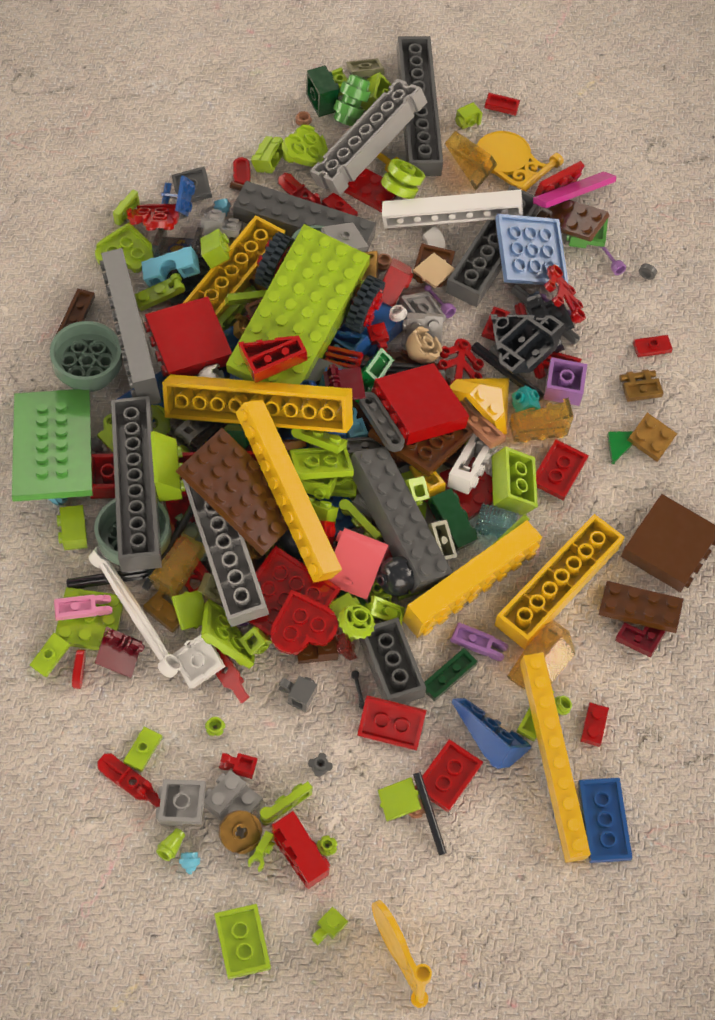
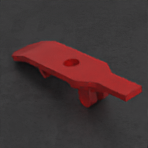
M283 173L278 177L279 186L289 195L322 205L320 195L318 193L313 194L290 173Z
M215 647L225 665L223 669L215 673L224 687L234 692L240 703H244L249 698V695L242 686L244 679L240 676L239 671L229 659V656L224 655Z
M112 753L103 754L97 761L98 770L137 800L149 801L155 807H160L161 799L153 790L152 784ZM131 780L137 781L135 785L129 784Z

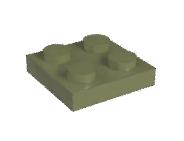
M378 58L346 62V68L350 75L354 74L362 78L371 77L379 72L385 75L384 67Z

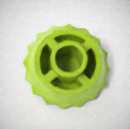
M348 605L346 608H342L337 620L339 621V627L343 629V633L356 639H365L367 636H371L375 623L369 609L361 605Z

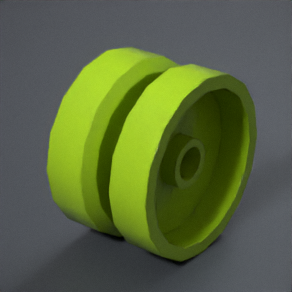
M392 159L388 166L389 172L384 174L381 184L397 196L414 199L419 190L417 186L422 184L425 174L409 162Z

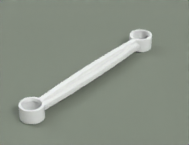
M97 546L89 555V561L103 571L125 610L130 614L132 621L160 660L158 663L159 671L166 677H174L182 667L180 660L168 653L130 590Z

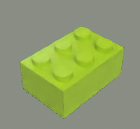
M505 446L491 456L493 506L523 516L538 507L535 457Z

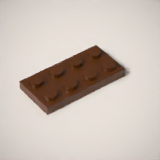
M567 200L548 208H542L536 217L559 219L561 233L591 242L610 215L608 211Z
M607 581L598 615L676 633L684 598Z

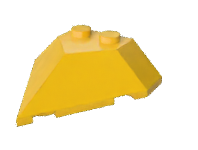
M509 378L456 379L450 385L459 401L466 397L483 417L504 435L507 434Z

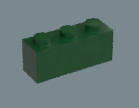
M452 488L431 497L427 501L437 522L447 520L456 552L478 540L477 531L468 521V514L462 509L459 504V497L453 492Z

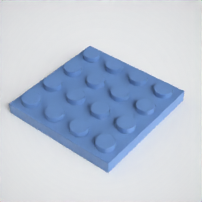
M497 214L495 216L504 282L545 285L549 281L547 268L555 264L562 270V278L568 283L559 219Z

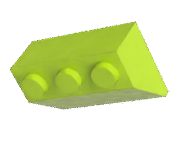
M152 431L151 445L154 483L159 502L183 499L182 491H185V486L181 476L176 473V470L183 464L179 462V458H183L182 447L177 445L175 438Z

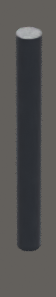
M421 772L413 774L438 855L447 854Z

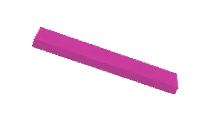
M603 171L533 197V203L543 208L551 207L616 182V175Z

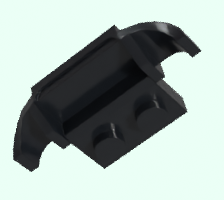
M539 291L528 296L526 308L529 315H535V317L545 318V315L555 317L565 324L563 333L575 328L564 303L560 307L555 306L552 300L544 303ZM561 339L555 350L556 353L565 350Z

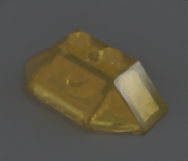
M554 620L546 624L523 651L507 678L522 689H526L520 661L524 655L544 652L552 684L576 654L570 632Z

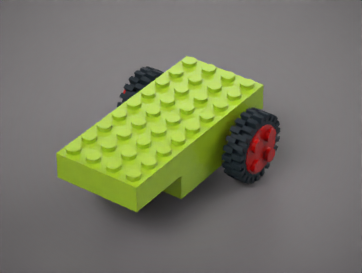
M305 224L295 240L281 232H277L272 240L269 239L265 247V253L260 255L257 260L259 267L255 274V283L268 290L239 342L249 343L261 339L263 341L275 340V338L299 335L307 350V361L266 378L261 382L301 384L304 380H307L318 359H323L328 345L330 346L347 312L348 316L345 327L361 334L367 325L370 326L375 317L374 312L380 309L383 302L385 282L369 275L361 285V279L370 264V255ZM237 344L226 363L227 372L243 380L254 381Z

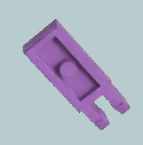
M457 623L450 640L454 644L484 656H489L491 659L500 662L504 659V655L491 649V646L502 651L508 649V645L496 639L495 636L462 623Z

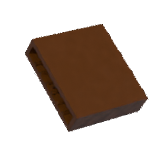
M661 494L625 546L621 557L681 593L684 587L689 588L694 580L692 578L693 573H699L703 566L701 561L708 559L712 552L710 547L712 545L715 546V524Z

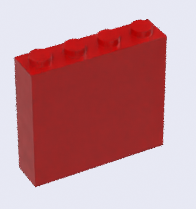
M208 296L145 314L146 322H143L145 332L150 334L149 341L151 347L156 349L155 357L157 362L161 361L162 366L160 368L163 377H168L171 374L194 376L198 375L204 367L219 364L220 367H217V369L226 366L232 351Z
M434 363L375 379L372 393L376 394L403 435L406 445L466 428L469 414Z

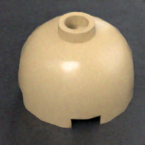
M417 327L407 337L406 350L409 358L420 364H428L435 361L442 352V346L436 336L433 338L427 333L429 330L424 327Z

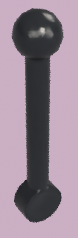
M354 670L351 673V677L355 680L360 701L359 708L363 709L365 702L358 680L359 672Z

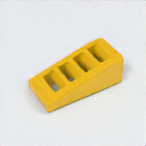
M409 466L415 478L426 476L422 472L419 473V470L413 466ZM436 471L429 477H425L430 498L445 491L446 483Z

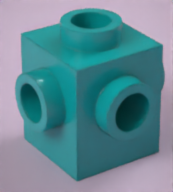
M524 386L511 394L513 399L512 405L516 413L528 418L541 410L539 394L536 390Z

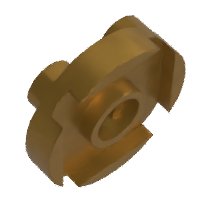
M236 810L230 812L220 822V841L226 849L233 853L245 854L251 852L259 844L260 837L262 836V826L259 819L248 811ZM239 826L246 829L243 832L244 836L242 838L239 835H235Z

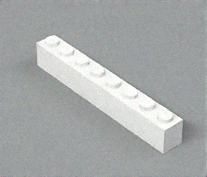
M521 190L383 201L382 203L384 229L495 220L497 214L523 216Z

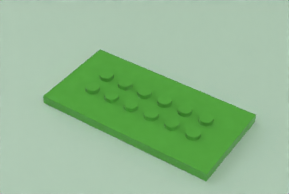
M90 389L14 393L12 501L93 496Z

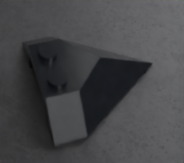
M490 314L500 365L512 374L531 373L557 349L565 328L564 323L551 315H545V318L535 317V315H507L506 317H498L497 314Z

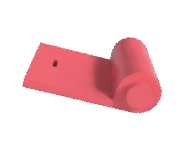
M344 528L337 535L336 541L338 544L334 552L342 570L332 579L328 580L341 588L342 591L367 600L380 565L387 555L389 544Z

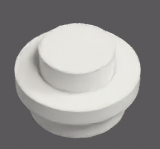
M395 305L390 309L389 317L394 322H400L407 316V310L402 305Z

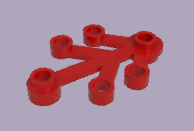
M557 265L549 266L547 268L549 281L544 286L550 293L556 289L555 283L558 286L557 295L552 298V302L555 306L560 307L564 303V297L571 311L570 318L575 324L581 323L586 319V315L581 310L583 308L581 301L573 296L576 294L575 289L562 278L563 272Z
M462 338L457 339L452 347L443 346L440 357L444 359L454 353H457L458 356L448 361L441 359L437 364L438 370L444 371L456 366L454 380L451 381L449 386L456 379H462L463 369L470 379L483 378L479 372H474V370L480 371L483 368V360L476 359L471 352V344ZM465 356H466V357L468 358V360L472 363L473 369H472L471 366L468 364V362L465 360Z

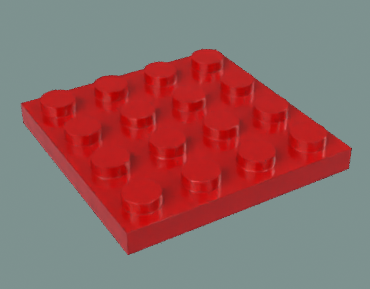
M275 546L256 571L269 614L247 623L259 628L271 638L272 624L291 589L329 608L340 593L341 588L329 580L313 582L306 565Z

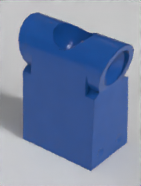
M382 302L380 309L374 312L375 317L371 325L385 323L389 335V341L386 343L389 344L403 331V320L400 322L392 321L389 317L392 306ZM345 324L339 330L342 332L349 331L355 335L361 336L363 334L368 336L367 327H365L361 334L345 327ZM377 344L372 345L371 349L366 353L368 357L373 356L379 350Z

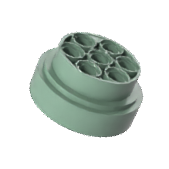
M93 321L76 322L61 329L53 338L50 345L51 364L55 375L64 384L73 389H90V392H95L106 387L119 373L122 366V349L120 348L118 336L106 325Z
M116 499L106 504L97 515L94 531L101 553L109 561L120 566L116 537ZM158 501L162 555L170 544L172 530L168 512Z

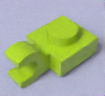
M265 831L256 847L255 853L248 860L249 867H251L253 862L257 861L260 863L258 872L264 869L263 858L266 853L270 854L274 848V834Z
M332 906L317 922L320 928L312 935L313 938L311 940L318 946L327 935L334 939L348 924V921Z

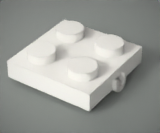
M201 635L194 640L186 641L184 643L185 646L172 654L180 660L182 665L180 671L191 689L225 667L215 647L212 644H207L201 638Z

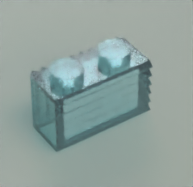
M482 504L475 529L481 535H493L499 538L517 522L519 514Z

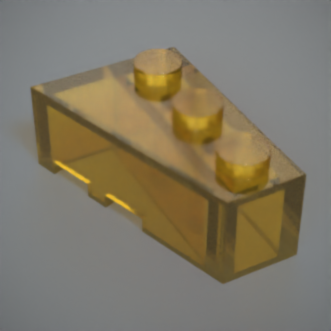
M454 131L444 143L475 191L497 166L492 155L457 131Z
M569 397L563 399L564 402L556 405L547 403L546 407L535 410V408H530L511 414L509 425L513 441L525 443L530 440H545L547 438H563L568 436L574 417Z
M184 533L181 537L177 538L174 546L162 560V568H156L149 576L155 589L169 597L179 595L206 552L203 543Z

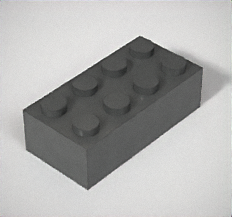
M399 618L375 624L371 636H367L365 639L359 638L382 699L405 704L424 698L426 686Z

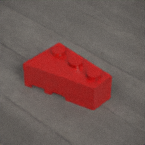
M393 258L382 280L385 282L382 301L392 307L395 306L403 288H408L413 277V273H411L412 267Z
M299 335L275 338V340L266 341L261 339L249 343L238 342L239 351L255 383L307 361V350Z
M294 811L272 824L274 843L307 889H310L329 876L330 863L325 856H321L316 843L310 838Z

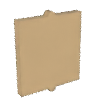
M433 253L413 269V272L422 278L423 282L425 281L433 288H436L452 274L455 268L448 264L445 259L443 260Z

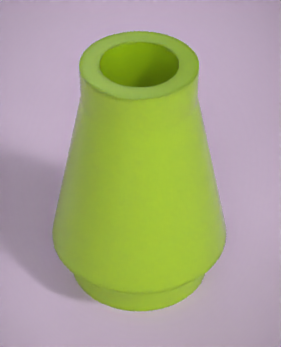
M176 828L157 845L156 853L165 861L175 858L185 838V833Z

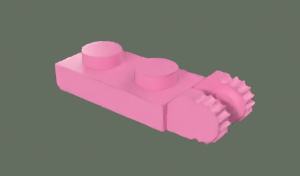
M85 595L55 599L56 621L111 614L112 607L110 606L96 607V604L110 603L111 596Z

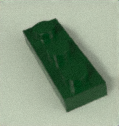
M463 648L424 682L426 686L425 693L435 702L473 669L478 661Z

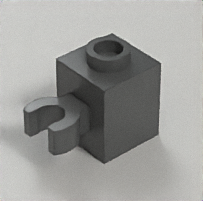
M299 676L295 684L285 678H282L279 683V690L289 693L288 704L306 712L317 693L315 681L308 677L303 678Z

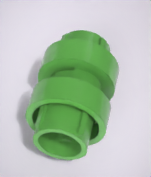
M351 74L347 82H342L339 90L343 93L342 100L336 99L333 107L336 111L334 115L336 121L353 126L356 120L363 115L364 109L360 106L362 101L368 102L371 91L368 90L369 80Z

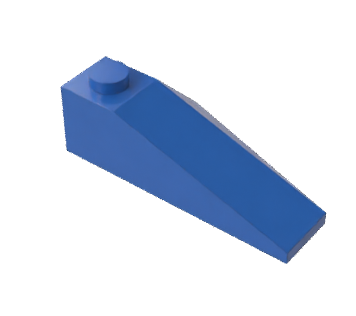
M454 698L452 700V704L481 752L493 767L497 769L508 768L531 749L532 746L513 730L509 733L500 727V721L485 717V711L466 698Z

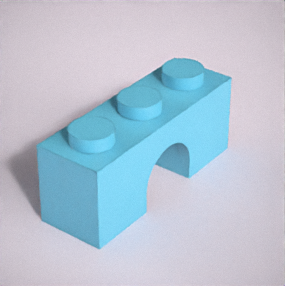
M191 246L141 262L143 280L149 287L167 280L168 273L173 269H177L183 278L200 273L198 255Z

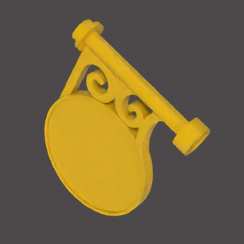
M495 131L486 134L478 141L475 151L476 160L483 169L525 192L553 167L558 168L564 163V159L559 153H554L549 158L548 164L539 162L533 157L527 141L518 134L509 131Z
M377 900L372 903L371 907L378 930L413 991L411 1003L417 1008H423L428 1003V995L425 992L426 984L431 980L432 970L426 964L416 966L395 918L381 900Z

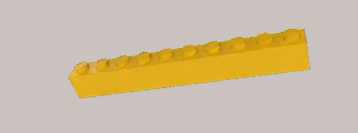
M263 400L244 402L235 413L303 558L308 573L313 582L332 579L342 568Z
M544 652L524 655L520 661V666L565 863L585 860L591 853Z

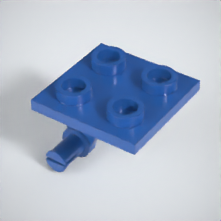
M181 176L178 194H170L172 184L165 182L164 191L161 193V204H168L169 198L177 199L175 211L188 217L189 212L192 210L191 198L195 193L194 182L185 176Z

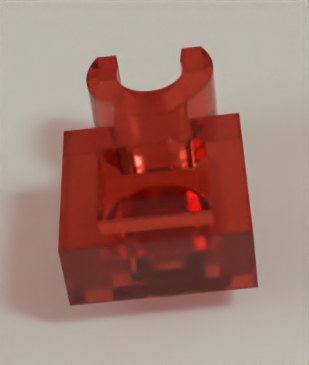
M345 633L337 635L338 642L336 647L338 653L349 660L357 659L358 657L354 651L356 648L354 644H351V639Z

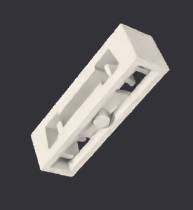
M473 433L449 473L447 487L469 494L472 488H476L479 480L478 477L484 474L485 465L490 463L492 452L496 453L498 446L490 449ZM476 448L475 453H478V456L472 465V471L469 472L470 467H468V465L474 456V450Z

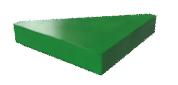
M633 431L608 432L607 438L611 464H615L630 449L632 443L628 441V438Z

